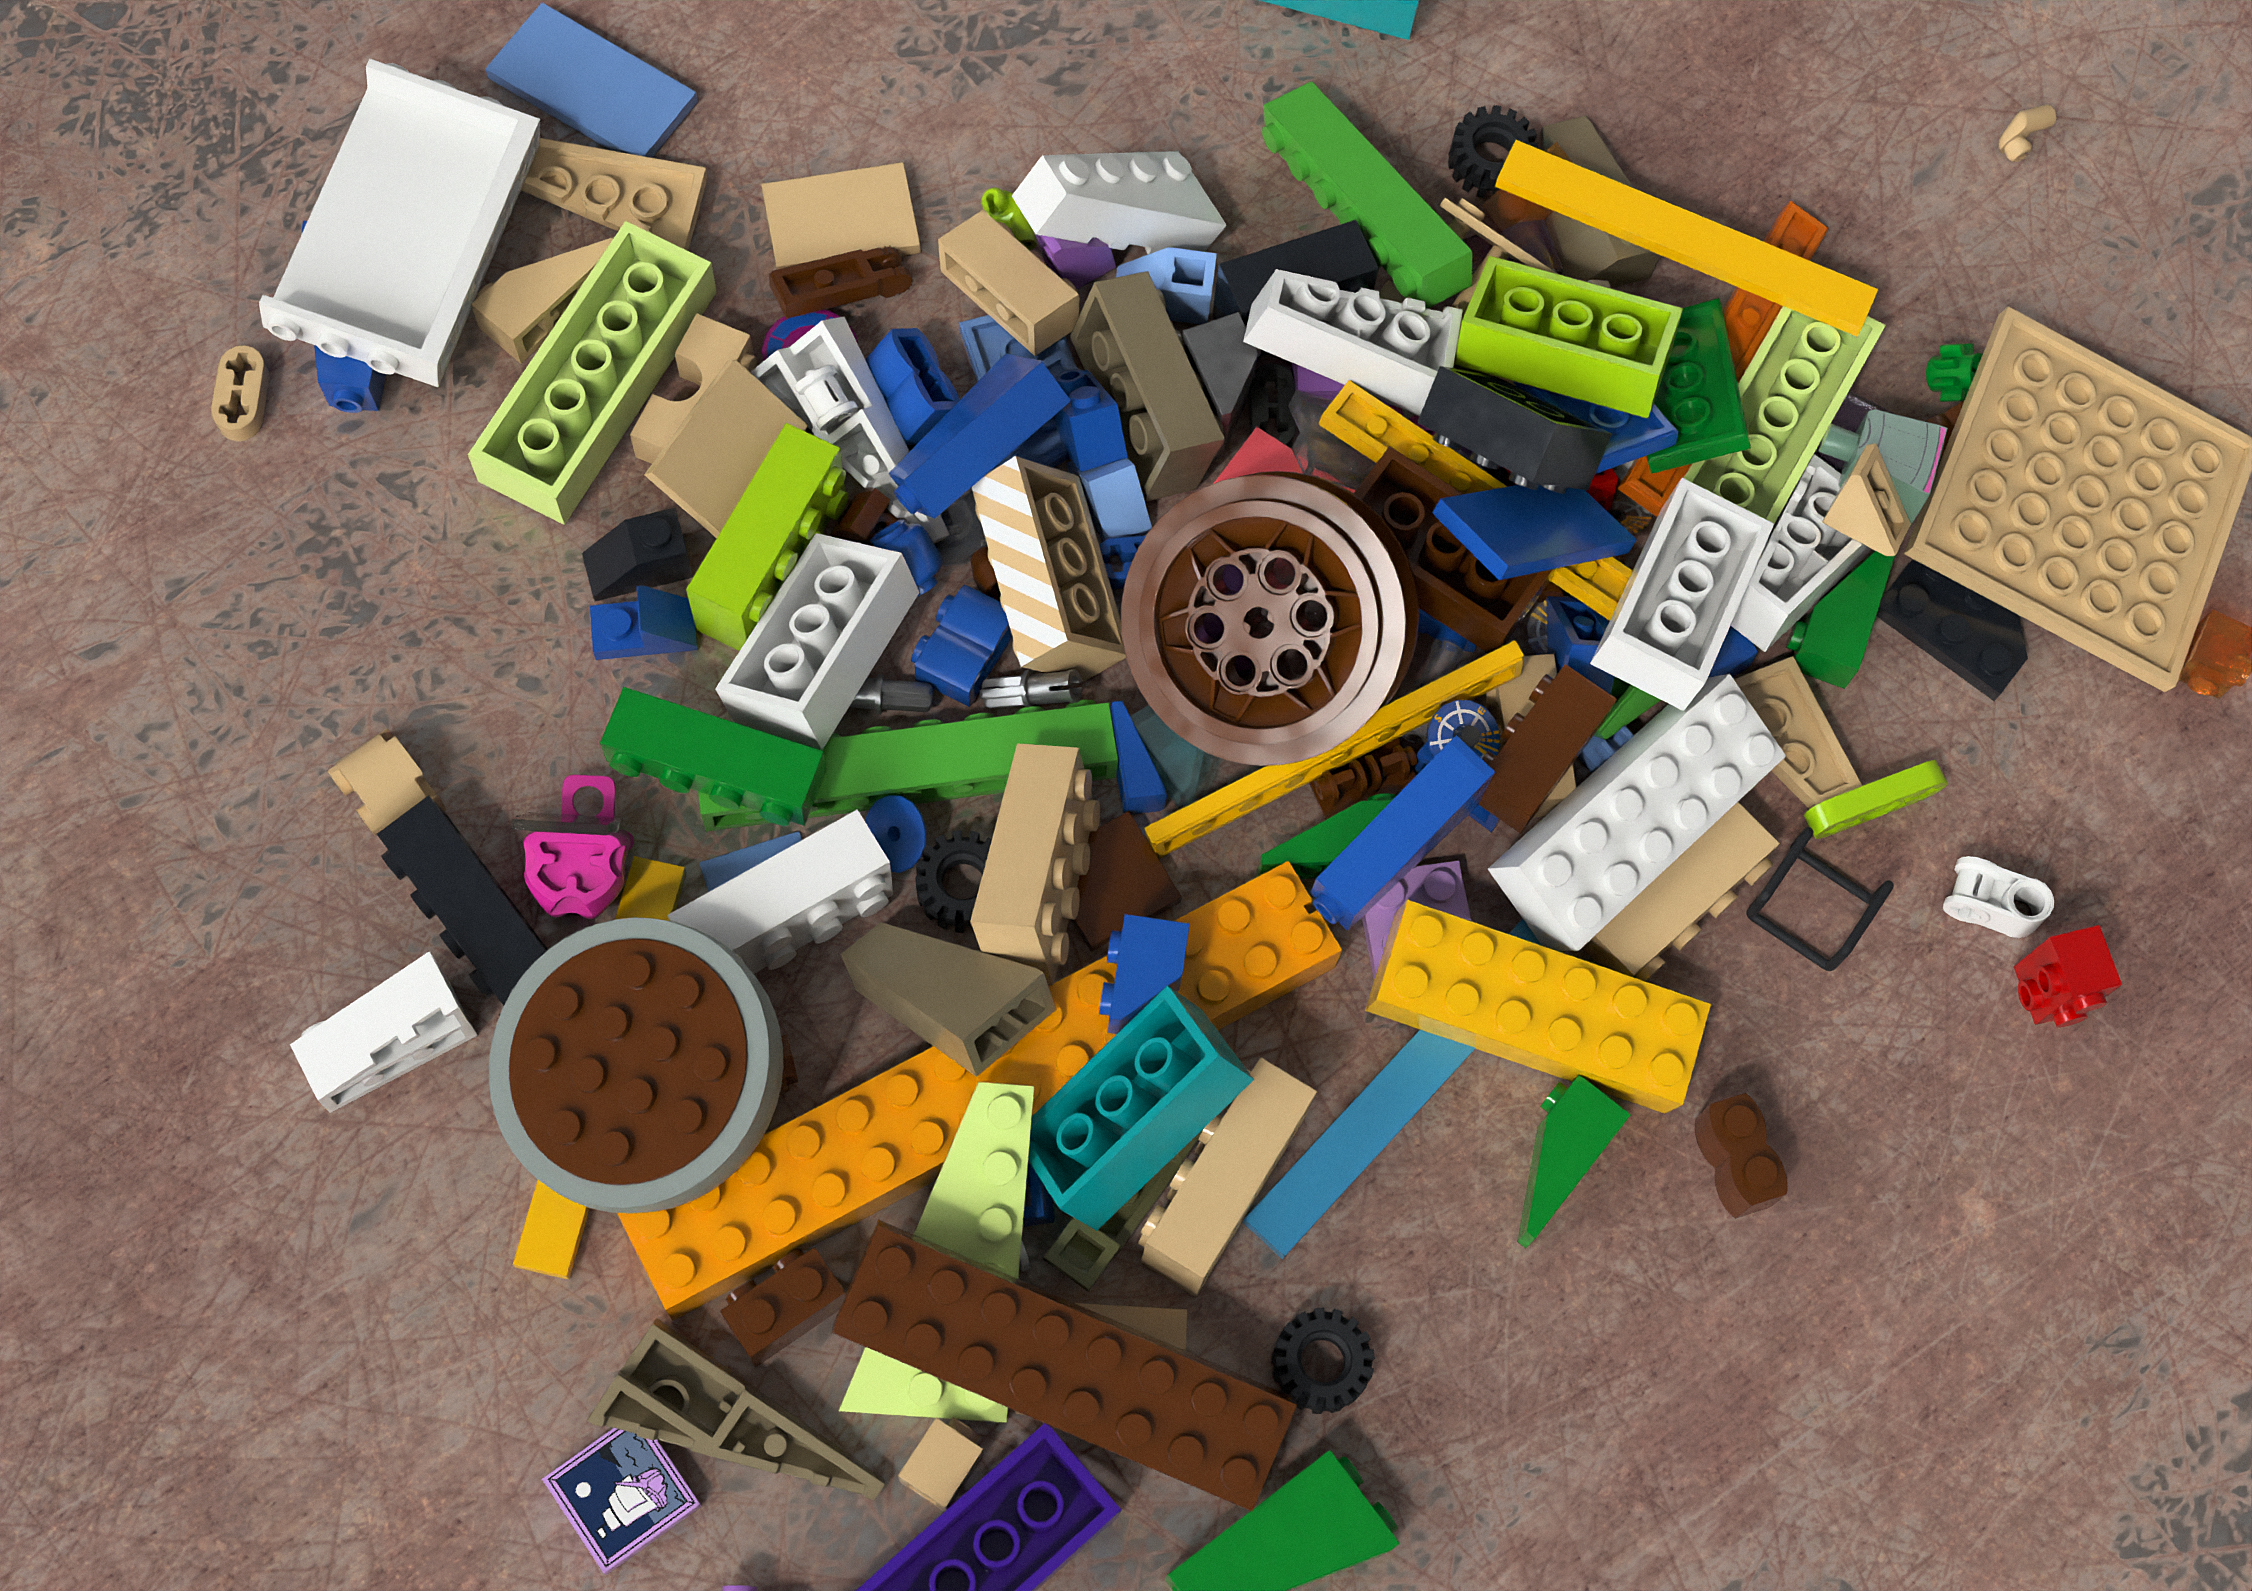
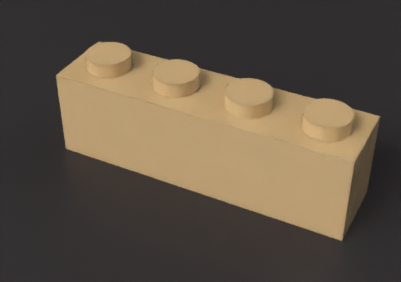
M1737 802L1582 948L1599 966L1647 982L1666 963L1660 956L1668 948L1674 945L1678 951H1681L1702 931L1696 924L1708 912L1716 919L1738 898L1733 890L1739 884L1746 880L1753 886L1774 866L1768 858L1780 843Z

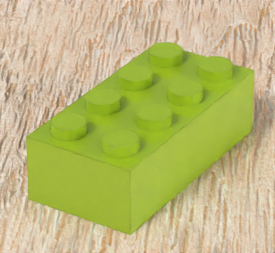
M1489 256L1461 323L1454 364L1648 418L1673 348L1683 308Z
M785 423L686 589L696 631L738 651L741 650L816 533L825 535L823 531L831 518L837 520L846 506L848 500V492H845L844 484L846 470L842 467L840 447Z

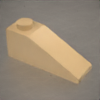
M613 238L508 271L495 283L485 285L471 304L479 329L520 364L524 362L543 344Z

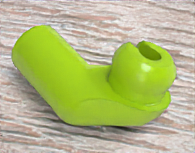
M997 187L986 190L981 198V205L987 214L995 221L1006 224L1014 234V237L1029 251L1037 246L1035 232L1013 199V194Z

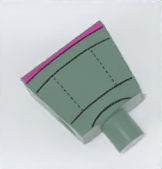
M1873 409L1867 411L1856 433L1830 423L1821 441L1819 452L1845 461L1838 484L1841 487L1866 445L1877 444L1912 525L1931 493L1948 428Z

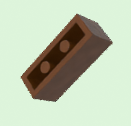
M1566 664L1554 679L1547 674L1541 679L1528 699L1535 705L1526 717L1518 712L1513 716L1500 735V738L1506 743L1499 753L1495 756L1488 751L1482 758L1495 771V774L1479 805L1520 834L1603 724L1617 700Z

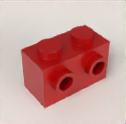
M2100 925L2051 936L2014 966L2019 980L2018 995L2020 1002L2025 1010L2030 1011L2035 1025L2055 1021L2056 1027L2061 1028L2084 1021L2088 1018L2086 1012L2105 1006L2107 1004L2105 997L2122 985Z

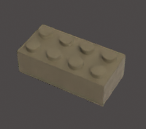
M1148 271L1094 282L1070 338L1084 369L1090 371L1118 405L1127 459L1135 465L1144 500L1146 502L1196 490L1225 440L1224 429L1219 417L1213 414L1204 395V384L1201 376L1193 371L1187 358L1182 335L1178 330L1174 329L1166 312L1165 298L1162 292L1155 288Z

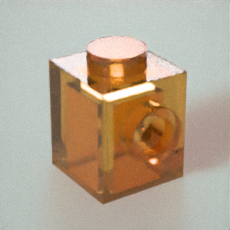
M2212 609L2197 625L2178 680L2188 684L2189 688L2196 693L2214 696L2218 699L2234 685L2238 687L2243 686L2252 672V659L2249 658L2252 651V627Z

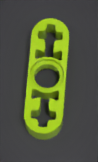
M1931 760L1827 799L1806 811L1804 818L1808 826L1813 829L1815 839H1821L1924 800L1944 789L1948 782L1937 761Z

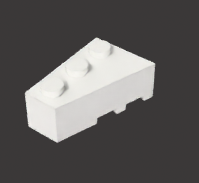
M429 951L326 1021L316 1023L307 1028L301 1034V1037L291 1043L290 1046L317 1100L331 1113L476 1037L477 1033L451 983Z

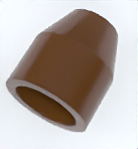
M988 546L982 547L975 551L970 558L973 580L983 594L1000 601L1001 593L994 568L988 559Z

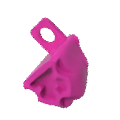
M595 775L567 776L562 786L561 826L531 831L524 838L523 844L526 858L525 882L539 905L552 917H561L567 913H577L588 919L597 918L611 905L624 886L625 861L628 851L633 847L634 838L630 832L614 828L616 784L611 777ZM584 786L597 788L604 798L602 810L592 817L579 814L574 807V795Z

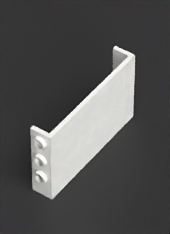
M369 58L366 65L368 88L273 298L266 295L261 297L259 306L262 325L273 335L288 341L299 339L316 345L321 351L337 358L348 356L366 362L369 367L377 372L388 375L398 373L439 387L472 308L471 304L477 296L540 145V119L505 107L493 98L477 97L460 91L448 82L442 80L432 81L412 74L398 64H384Z

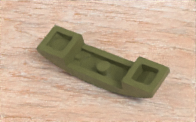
M1204 1128L1097 1231L1073 1217L1046 1253L1043 1260L1089 1292L1173 1180L1184 1160L1189 1157L1199 1142L1198 1139Z

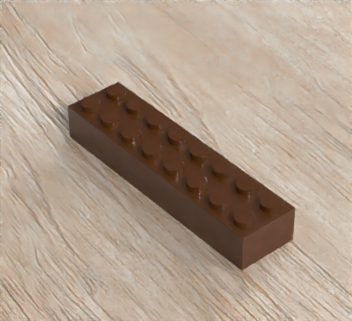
M879 1219L832 1327V1333L1252 1512L1297 1407V1404L1281 1391Z

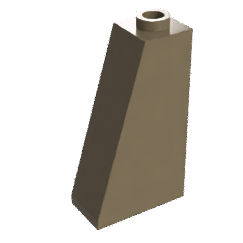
M882 922L841 953L845 967L857 992L976 1077L1056 1010L1045 975L1039 969Z

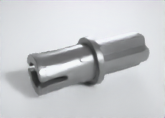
M1027 669L1022 675L986 678L982 682L980 698L983 699L985 706L988 708L1030 707L1064 702L1078 703L1082 697L1083 688L1063 689L1062 685L1080 683L1082 680L1079 672L1074 669L1039 674L1036 670Z
M878 674L877 678H866L849 707L875 710V713L879 715L882 714V709L928 712L932 707L933 688L929 683L885 680L884 674Z

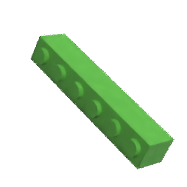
M1312 81L1263 105L1265 126L1262 128V136L1268 149L1272 153L1278 152L1288 163L1295 179L1298 181L1303 180L1313 191L1319 205L1323 209L1329 208L1339 219L1340 224L1353 220L1357 221L1378 267L1382 266L1393 278V282L1402 296L1425 301V306L1428 309L1472 286V250Z

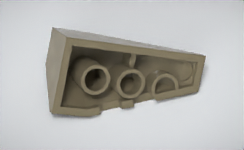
M1587 116L1542 127V151L1632 187ZM1544 207V221H1546L1547 233L1545 259L1548 268L1557 274L1577 280L1582 279L1586 282L1589 280L1609 281L1610 288L1651 278L1660 257L1659 254Z

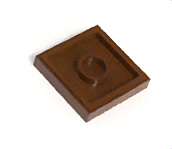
M1129 811L1098 827L1097 831L1090 832L1088 838L1090 847L1089 869L1086 875L1079 876L1077 884L1080 895L1079 911L1076 919L1071 920L1092 952L1110 942L1111 930L1122 932L1125 914L1153 918L1181 903L1182 896Z

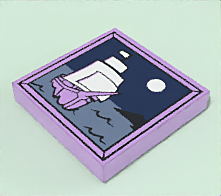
M616 1428L607 1432L542 1479L605 1575H608L702 1507L657 1439L652 1441L637 1437L635 1433Z

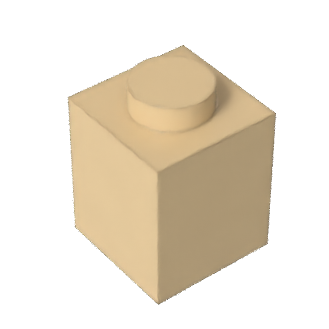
M953 1417L948 1425L935 1418L898 1474L899 1482L945 1512L952 1505L983 1457V1448L976 1444L980 1435Z

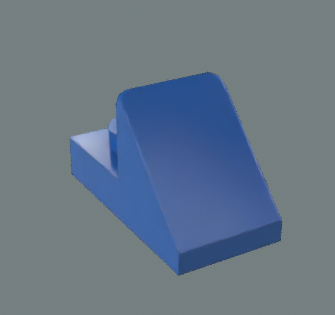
M636 586L637 601L590 605L592 646L595 660L698 650L696 627L688 598L647 586Z

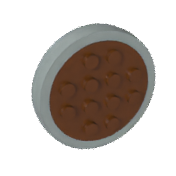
M635 917L598 923L564 938L546 951L523 974L510 993L495 1027L489 1057V1088L495 1117L503 1137L522 1165L539 1181L563 1197L592 1209L615 1213L655 1212L674 1208L707 1194L727 1180L752 1154L768 1128L778 1102L783 1074V1045L780 1027L769 997L755 975L734 952L715 938L697 929L655 918Z

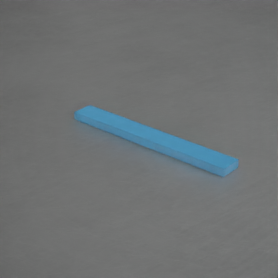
M1523 919L1509 933V935L1541 945ZM1419 1030L1244 1218L1242 1223L1283 1260L1473 1053L1475 1047Z

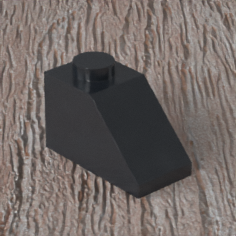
M676 508L625 519L582 553L594 602L637 592L636 586L653 588L693 578Z

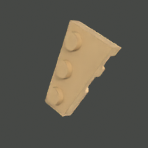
M1793 656L1734 679L1786 755L1771 771L1809 809L1827 799L1862 786Z

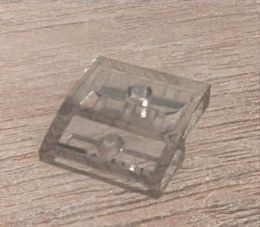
M1296 390L1288 407L1300 433L1291 449L1302 473L1357 490L1376 463L1318 424L1322 414L1333 400Z

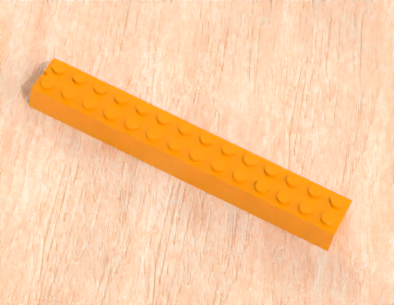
M1289 861L1174 920L1175 922L1190 924L1183 975L1178 993L1202 1009L1217 1030L1336 967L1342 949L1322 915L1317 910L1308 914L1313 900ZM1107 956L1050 985L1049 989L1056 1010L977 1077L933 1046L766 1133L741 1167L707 1194L670 1209L643 1213H617L672 1321L770 1270L781 1258L796 1249H801L803 1252L933 1183L939 1176L978 1081L1034 1086L1032 1116L1037 1113L1051 1097L1116 1035L1107 1033L1110 1016L1100 1015L1099 1010L1103 983H1115L1117 964L1108 963Z

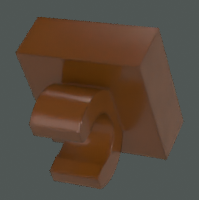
M876 488L854 495L830 535L835 538L873 546L870 540L875 535V525L878 524L885 528L897 521L890 513L883 512L890 499Z

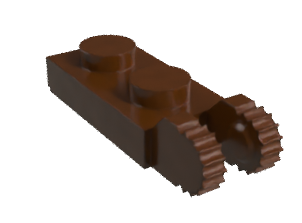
M885 246L884 248L879 247L863 252L859 249L771 271L769 273V286L786 319L879 295L885 298L893 297L896 294L900 295L912 286L913 277L906 267H899L902 259L898 249Z

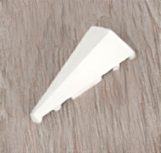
M845 317L821 321L788 348L778 349L750 372L801 418L814 433V436L840 447L842 467L864 488H876L890 499V505L887 509L896 518H905L910 524L918 523L923 526L934 544L950 535L940 515L934 519L918 512L911 514L899 502L893 492L898 486L888 473L910 451ZM826 365H834L837 370L835 375L837 382L847 399L855 401L859 409L843 423L829 430L820 431L816 425L819 418L806 396L798 394L794 387L802 378L814 370Z

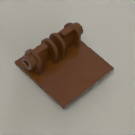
M1396 738L1331 772L1328 770L1322 772V776L1311 781L1309 785L1325 820L1360 801H1367L1373 795L1384 793L1398 795L1416 776L1412 767L1417 765V758L1411 746L1403 748L1399 738Z

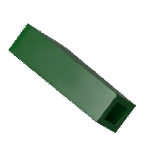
M1329 1450L1256 1506L1253 1512H1248L1165 1577V1581L1172 1591H1292L1390 1552L1400 1544L1393 1535L1398 1530V1526L1381 1503L1376 1502L1374 1505H1371L1358 1487L1363 1484V1480L1353 1464L1344 1455L1337 1459Z

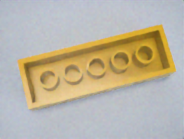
M1406 900L1395 912L1365 1011L1475 1047V1049L1571 1082L1578 1075H1581L1603 1093L1665 1114L1684 1104L1711 1004Z

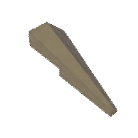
M657 1318L587 1419L593 1425L600 1427L609 1426L635 1433L637 1437L652 1441L657 1439L690 1448L693 1452L775 1474L780 1472L806 1479L812 1484L819 1486H832L858 1493L871 1500L876 1499L885 1485V1479Z

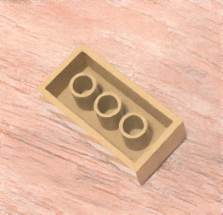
M1017 456L987 473L972 486L976 502L975 511L983 527L988 546V559L995 571L1001 593L1000 603L1007 615L1013 637V650L1020 662V666L1046 673L1074 669L1079 672L1081 680L1086 681L1124 660L1126 655L1122 640L1121 620L1079 476Z

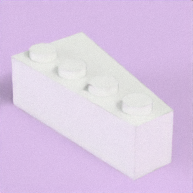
M1179 151L1042 155L1012 195L1037 235L1086 244L1094 237L1108 244L1109 248L1125 250L1129 244L1143 246L1147 255L1167 247L1205 252L1226 227V223L1192 173L1189 162L1181 156Z
M1276 269L1251 305L1243 342L1344 385L1350 380L1375 398L1420 416L1439 367L1453 368L1463 309L1447 306L1443 312L1427 309L1425 301L1406 298L1403 303L1385 300L1379 297V291L1361 288L1356 293L1339 290L1337 283Z
M1815 454L1809 461L1772 528L1730 625L1764 652L1871 550L1866 545L1822 523L1840 489L1838 484L1841 473Z

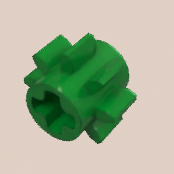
M1973 343L1940 345V356H1933L1929 359L1926 367V381L1931 391L1941 392V402L1965 400L1983 355L1981 353H1973Z

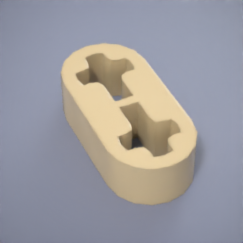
M235 346L221 356L218 364L211 414L221 434L233 441H244L255 436L263 423L270 379L269 370L261 354L253 347ZM245 364H250L253 370L246 371L243 385H241L235 372H241ZM238 401H240L246 415H240L237 423H231L227 416H234L236 414Z

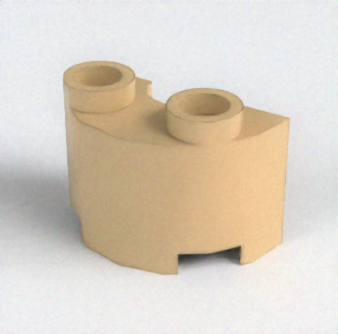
M388 728L335 762V766L327 770L344 796L354 791L364 803L356 811L374 836L428 795L444 811L447 810L439 796L423 777L420 768L395 736L393 737Z

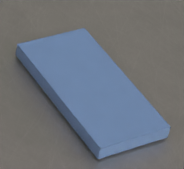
M542 2L485 68L488 79L611 151L653 158L698 102L697 93L694 90Z

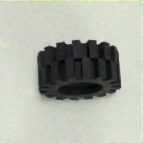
M1493 105L1491 114H1487L1486 107L1483 106L1477 108L1475 116L1471 111L1464 115L1463 122L1459 121L1456 126L1448 154L1449 169H1454L1452 177L1457 183L1464 178L1462 189L1469 193L1474 186L1478 188L1476 197L1483 199L1486 191H1492V199H1501L1503 190L1495 187V184L1505 162H1491L1483 159L1475 150L1478 144L1495 143L1504 147L1510 153L1515 140H1518L1538 149V142H1535L1537 137L1535 129L1527 131L1529 121L1523 117L1517 122L1515 120L1517 111L1509 109L1507 116L1500 114L1502 106ZM1505 191L1508 197L1513 195L1512 193Z
M962 830L952 831L953 838L946 840L944 834L935 838L936 845L933 848L929 844L923 850V859H918L916 865L915 881L917 899L920 906L923 905L925 915L930 920L936 918L938 926L945 930L948 925L955 926V932L964 933V927L972 926L970 921L978 894L968 899L954 898L945 891L942 884L943 877L950 868L960 864L971 865L983 875L992 839L988 837L983 842L980 840V833L971 831L970 837H962Z
M1314 1308L1313 1312L1307 1314L1304 1311L1284 1327L1275 1343L1271 1357V1364L1274 1365V1371L1272 1372L1274 1382L1280 1384V1391L1287 1394L1300 1410H1303L1305 1407L1311 1409L1313 1414H1322L1324 1411H1330V1413L1338 1412L1343 1407L1351 1405L1366 1389L1368 1381L1372 1378L1374 1371L1372 1361L1375 1359L1374 1349H1370L1368 1344L1370 1337L1367 1331L1363 1333L1357 1327L1359 1322L1355 1318L1351 1317L1349 1320L1343 1317V1311L1333 1309L1332 1312H1325L1324 1308ZM1325 1340L1338 1347L1344 1361L1342 1373L1338 1378L1329 1382H1319L1306 1374L1302 1366L1301 1357L1304 1348L1309 1343Z

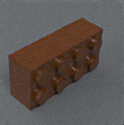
M1390 446L1354 492L1356 496L1365 501L1381 516L1401 543L1415 578L1419 608L1486 653H1490L1506 644L1547 587L1556 570L1551 569L1498 580L1432 513L1440 498L1463 495V493Z

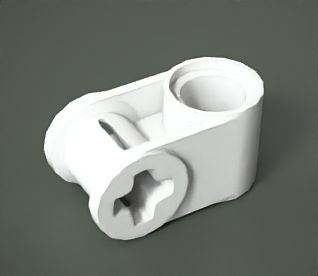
M1967 856L1957 859L1954 870L1958 877L1952 896L1946 897L1943 904L1945 913L1955 919L1978 924L2001 932L2009 937L2022 938L2033 933L2051 914L2054 908V897L2047 885L2038 879L2009 871L1982 858ZM2014 900L2027 904L2031 909L2032 916L2020 913L2015 907Z

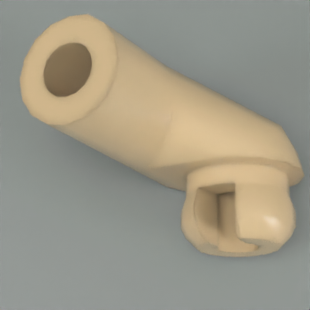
M2046 104L2018 112L1999 138L2000 152L2006 153L2007 158L2012 162L2024 159L2026 157L2025 153L2031 152L2032 148L2031 143L2026 138L2031 132L2054 125L2056 122L2054 108Z

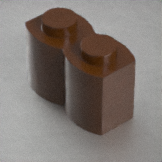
M1746 1093L1711 1103L1695 1119V1137L1703 1156L1715 1168V1187L1721 1203L1735 1219L1770 1208L1787 1195L1788 1183L1780 1158L1766 1144V1124L1758 1105Z

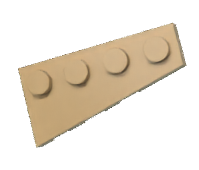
M540 138V145L521 191L616 231H619L624 222L627 221L688 251L708 176L706 167Z

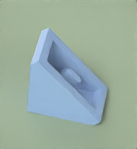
M1122 459L1080 472L1072 461L1067 462L1069 473L1078 475L1080 478L1091 519L1102 542L1110 538L1148 534L1152 525L1135 465L1129 459Z

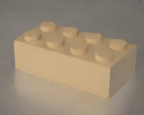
M1017 743L970 922L981 952L1035 967L1044 973L1047 984L1053 985L1058 964L1064 965L1068 957L1069 937L1066 930L1069 919H1076L1079 911L1080 895L1077 884L1079 876L1086 875L1089 869L1090 847L1088 838L1090 831H1097L1100 803L1098 800H1093L1091 793L1092 774L1089 769H1084L1079 748Z
M1261 1057L1252 1072L1247 1069L1254 1081L1224 1108L1227 1110L1224 1117L1218 1114L1202 1131L1198 1139L1200 1142L1195 1150V1153L1200 1155L1197 1161L1194 1163L1186 1158L1177 1171L1166 1197L1171 1200L1168 1208L1165 1209L1157 1205L1141 1231L1142 1236L1138 1244L1144 1247L1141 1264L1194 1297L1198 1296L1292 1141L1317 1093L1313 1088Z

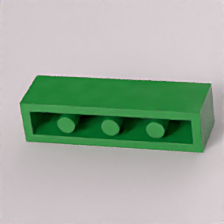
M623 687L600 741L609 766L621 774L639 777L640 773L656 777L659 778V782L663 786L673 791L689 793L690 789L708 794L711 801L722 807L737 810L742 805L760 811L759 815L762 818L782 826H788L790 821L805 826L827 770L824 751Z

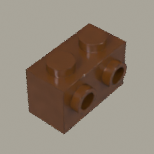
M815 1247L806 1253H803L801 1249L790 1252L773 1266L775 1274L756 1285L754 1280H751L735 1289L726 1297L729 1305L721 1309L720 1312L755 1367L839 1311L846 1294Z

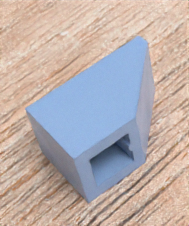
M1167 247L1117 266L1116 278L1148 271L1155 288L1159 289L1165 298L1166 312L1170 320L1201 325L1208 322L1217 253Z

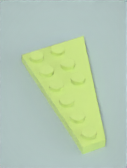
M978 1081L913 1234L1018 1279L1034 1086ZM865 1347L841 1402L839 1411L952 1419L953 1417L960 1420L1007 1423L1008 1407Z

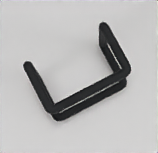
M1806 827L1791 844L1790 851L1761 894L1747 909L1746 915L1752 922L1822 969L1833 971L1853 951L1893 890L1894 883L1887 880L1873 894H1870L1804 850L1814 833L1811 827ZM1797 858L1869 904L1841 949L1830 960H1827L1759 914V911L1772 897Z

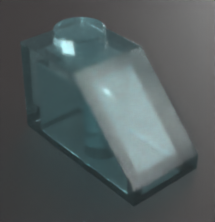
M1149 705L1129 716L1162 779L1166 792L1180 810L1194 803L1205 751L1191 745L1177 735L1158 717Z

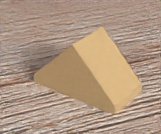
M1877 444L1866 445L1837 492L1822 523L1884 556H1894L1897 554L1911 523Z

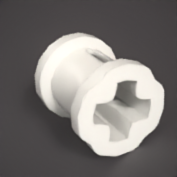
M826 365L814 370L802 378L794 387L798 394L806 396L819 418L816 425L820 431L829 430L843 423L859 409L855 401L847 399L835 378L837 370L834 365Z

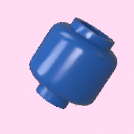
M901 519L883 528L871 538L870 542L874 547L903 554L919 590L918 596L926 593L938 583L934 575L940 570L943 564V557L923 526L918 523L907 524L904 519Z

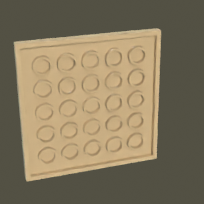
M2008 306L1998 315L1936 471L1931 493L1921 509L1904 554L2157 689L2166 692L2176 687L2248 483L2252 471V437Z

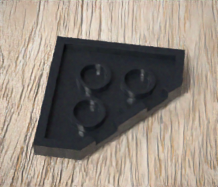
M1914 559L1911 560L1881 599L1876 615L1879 619L1993 701L2000 696L2028 659L2018 614Z

